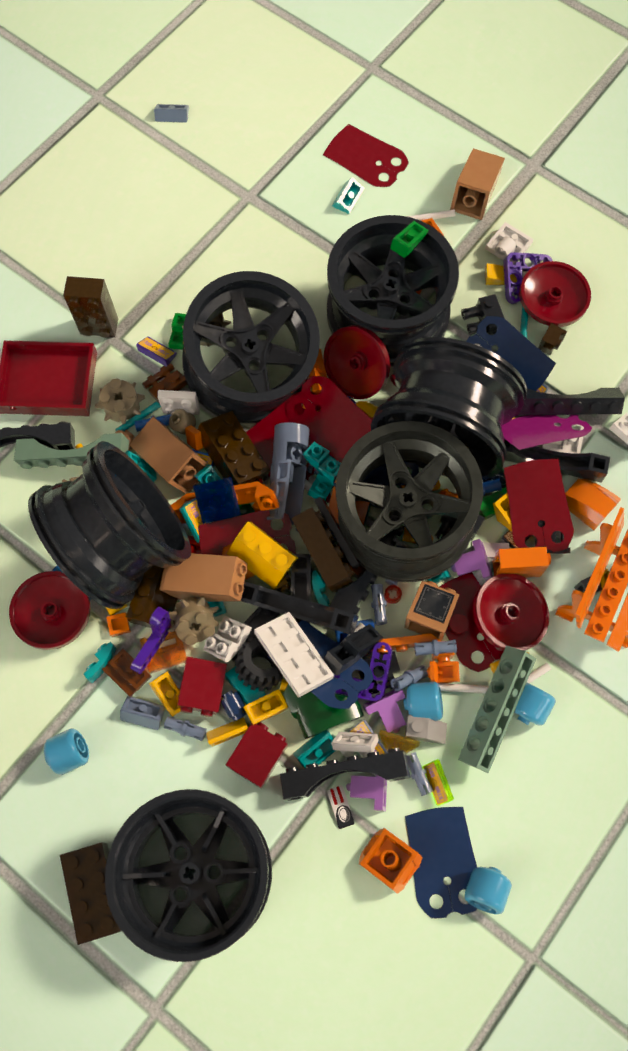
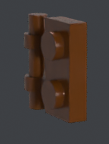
M172 363L166 367L162 366L159 372L153 376H148L147 380L142 383L145 389L152 386L148 391L158 403V390L179 391L187 385L184 375L178 370L170 373L175 369Z

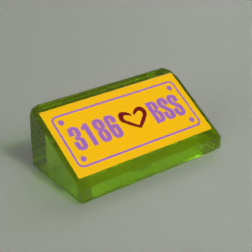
M437 759L424 765L423 769H426L427 779L434 790L432 795L436 805L440 806L453 801L454 797L440 760Z

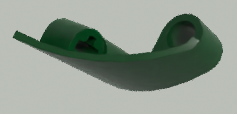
M289 683L283 693L292 716L298 720L304 739L311 738L322 733V731L364 716L358 700L349 709H338L327 706L311 691L298 698ZM335 693V697L339 701H345L348 698L346 695Z

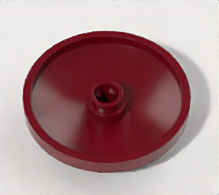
M547 261L533 266L525 274L520 285L519 296L524 310L534 320L550 326L552 323L558 327H564L574 324L584 316L591 302V289L584 275L573 266L558 261Z
M349 325L335 331L327 340L323 355L327 376L346 396L348 395L358 400L367 399L384 388L390 374V360L386 347L374 332L358 325Z
M46 571L28 578L15 591L9 607V619L15 634L29 646L41 650H54L73 642L85 629L90 616L89 597L63 572Z
M513 573L498 574L485 581L475 595L473 603L475 623L482 636L494 647L504 651L507 645L526 651L536 646L544 638L549 626L548 605L538 587L527 578Z

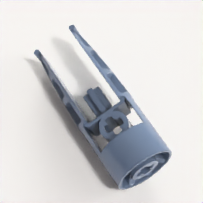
M279 423L275 425L270 489L274 491L280 507L269 510L270 516L267 517V520L283 519L285 511L289 515L291 525H294L291 518L301 513L307 469L303 453L308 449L309 428L305 425L297 423Z

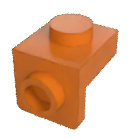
M430 661V666L427 669L428 678L431 682L437 683L460 682L459 662Z

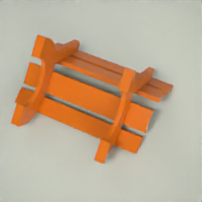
M622 507L618 511L613 526L608 523L601 524L600 541L587 540L585 543V549L600 555L585 592L573 590L571 594L572 606H559L555 613L556 616L572 622L576 617V626L580 629L584 619L589 620L584 634L600 642H604L609 630L611 634L606 645L617 652L620 651L621 646L628 648V593L616 622H612L628 584V529L620 547L616 545L624 526V508ZM611 554L616 555L593 612L588 611Z

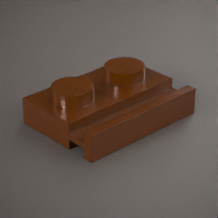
M122 649L102 670L131 698L152 676L146 670L141 674L132 670L131 665L134 658Z

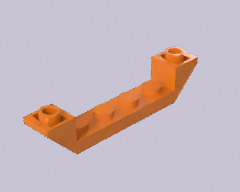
M258 481L187 493L171 505L182 524H185L186 521L180 512V508L185 502L194 498L199 500L203 510L257 502L261 511L280 507L274 491Z
M430 633L386 638L381 642L388 643L392 650H396V652L408 651V648H414V643L440 640ZM384 645L382 648H378L380 654L388 653ZM455 653L438 654V656L431 654L432 661L449 662Z

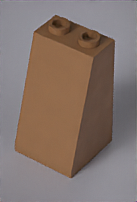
M473 148L457 181L450 210L455 209L457 213L482 220L500 176L505 158Z
M152 417L129 444L165 481L185 494L190 493L198 483L194 475L209 464L155 417Z
M191 553L190 558L183 561L179 566L170 565L164 568L159 590L179 600L188 597H194V599L205 597L207 602L241 601L248 563L236 556Z

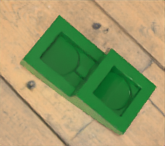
M175 313L171 325L172 332L168 342L170 349L183 350L182 326L184 325L186 314Z

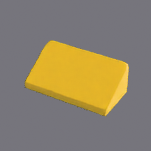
M243 717L235 722L232 721L206 733L208 743L213 747L245 734L248 726Z

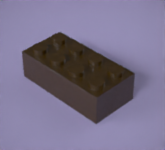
M67 276L63 297L79 333L84 336L115 337L118 316L105 280Z
M233 411L200 423L198 430L201 431L203 447L228 486L257 481L260 483L265 482L270 469Z
M313 507L291 518L328 589L334 593L353 583L354 581L351 577L354 576V573L347 562L343 563L342 560L345 557L338 545L334 546L333 543L336 540L329 528L325 529L324 526L327 523L320 511L315 512Z
M104 842L60 855L77 945L122 932L114 920L107 901L105 870L109 849L108 844Z

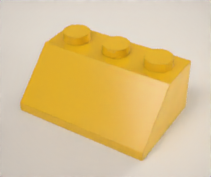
M252 522L245 524L227 553L229 556H236L248 563L247 569L273 589L277 587L298 558Z

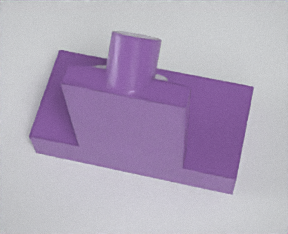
M477 539L472 541L474 551L464 553L451 569L453 572H457L458 576L481 570L483 578L487 581L493 577L483 542Z
M394 689L385 693L378 701H368L362 704L364 711L368 715L378 711L387 733L391 731L398 733L400 727L406 725L397 701L406 698L403 690L397 692Z
M351 775V783L346 785V789L350 791V797L375 799L374 810L386 812L387 780L377 775L376 777Z

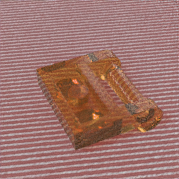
M176 631L169 632L164 640L167 641L175 638L176 643L159 648L147 665L150 674L185 663L187 658L186 651ZM148 638L140 639L141 647L144 646Z

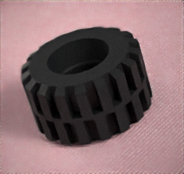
M251 637L242 644L235 661V672L239 674V681L244 680V686L247 687L249 684L251 690L255 691V688H259V691H264L266 688L268 691L273 686L276 687L279 684L283 675L276 664L268 658L269 654L257 637L255 639ZM263 657L270 662L272 668L268 670L260 669L253 664L252 658Z

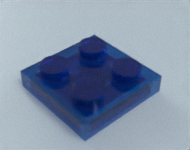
M231 477L193 486L203 524L241 515Z

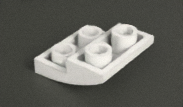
M224 615L217 633L206 639L203 650L228 662L240 650L252 627Z

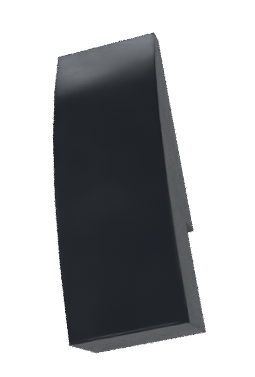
M369 624L347 636L340 645L329 650L324 661L337 676L364 657L384 637Z

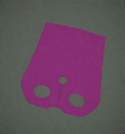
M526 415L514 418L502 425L504 439L521 450L547 443L583 437L592 430V427L586 421L580 420L578 418L579 415H569V418H560L557 415ZM554 423H560L561 426H555ZM572 425H581L584 429L574 430Z

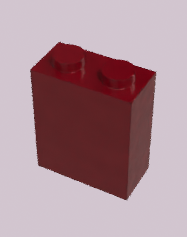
M187 656L176 708H181L180 712L190 714L193 711L201 712V716L212 717L213 714L216 715L219 711L227 664Z
M259 722L254 725L250 724L227 761L226 766L262 789L287 749L288 743L285 742V737L277 732L273 735L268 732L269 728Z

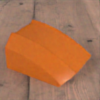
M577 479L565 493L569 511L593 530L600 525L621 500V498L608 489L587 479Z
M382 828L374 834L360 854L359 864L398 894L405 889L408 881L417 868L420 867L422 856L387 829Z

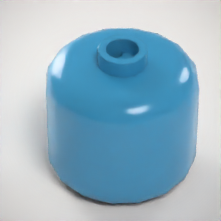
M437 682L410 684L407 687V698H404L403 702L404 709L408 710L409 715L429 718L434 721L442 719L443 702L441 689Z
M526 683L514 713L519 715V721L527 725L532 722L535 725L542 726L546 723L556 700L547 692Z
M68 729L46 740L44 744L45 761L56 774L64 775L87 764L89 760L88 745L78 730Z
M476 867L473 869L468 882L465 900L484 912L495 915L502 914L511 891V881L497 868Z

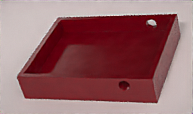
M4 340L0 361V414L89 416L97 359V350L94 343Z

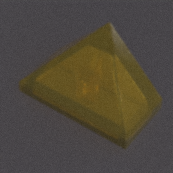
M380 730L378 734L386 751L391 748H400V751L403 750L408 754L420 745L419 741L384 730Z

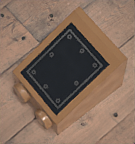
M422 581L406 617L404 628L418 634L431 633L442 641L459 594L451 588L443 589L438 587L435 582Z

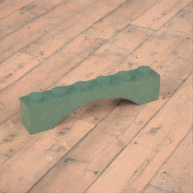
M123 433L104 434L86 446L71 450H56L40 444L34 438L17 439L14 461L24 469H31L32 467L48 468L49 466L66 467L67 465L82 466L84 460L87 459L88 451L99 442L111 443L125 453L129 448V440Z

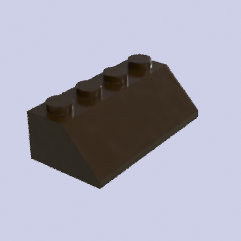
M153 566L144 573V577L140 586L135 590L134 598L131 600L126 615L130 623L151 628L150 618L158 607L168 612L175 610L178 599L159 590L164 568Z

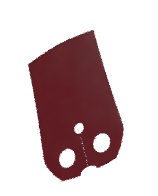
M351 124L345 126L332 139L323 153L327 158L376 187H390L397 180V173L404 171L409 164L402 150L369 135ZM397 157L401 159L402 163L399 166H394L391 160ZM381 161L382 165L378 166L376 165V162ZM387 173L389 179L381 181L379 180V174Z
M311 376L302 385V391L298 395H294L286 406L290 422L307 426L309 428V438L329 450V454L340 463H342L343 458L353 444L371 431L372 419L326 377ZM315 383L320 384L322 388L318 395H313L310 391L311 386ZM297 403H302L305 406L304 413L300 415L294 412V406ZM317 405H320L322 407L321 411L319 412L315 410V407Z
M294 395L246 431L270 471L273 457L274 428L279 423H291L286 406ZM297 403L294 406V412L298 415L304 413L305 409L301 403ZM317 405L315 407V410L319 412L321 411L322 407L320 405ZM309 438V442H308V448H309V447L311 446V444L314 442V441H313L312 439H310V438Z
M530 460L505 467L504 473L509 499L512 536L515 545L518 548H531L526 546L525 538L533 535L537 538L535 547L546 546L547 550L553 552L567 549L573 538L574 528L564 491L559 460ZM540 520L545 522L544 527L538 526ZM554 531L563 533L564 539L562 542L555 543L552 541L551 535Z
M260 510L225 520L199 525L201 554L222 555L223 548L234 542L247 522H252L277 542L285 544L293 554H296L295 541L290 536L292 525L289 515L284 513L283 519H281L283 527L280 530H274L271 527L272 520H267V517L270 516L269 510Z
M471 572L447 581L439 587L443 589L451 588L459 594L452 616L462 614L469 620V628L464 634L457 635L452 633L449 629V624L445 634L449 641L456 640V655L459 661L467 668L481 672L490 668V664L495 660L501 659L504 651L497 650L485 638L481 641L477 639L480 631L475 623L473 603L481 585ZM475 651L482 652L484 655L483 662L479 664L474 663L471 659L472 653Z

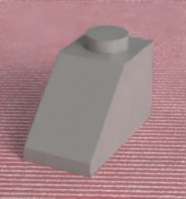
M408 715L404 739L446 744L447 723Z

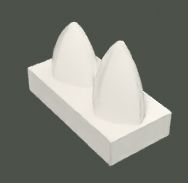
M339 731L332 741L333 750H340L346 758L353 756L354 752H359L361 758L367 757V753L375 752L378 735Z

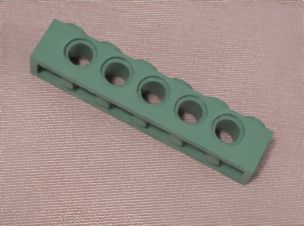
M506 645L458 760L485 773H489L535 664V657L526 651Z

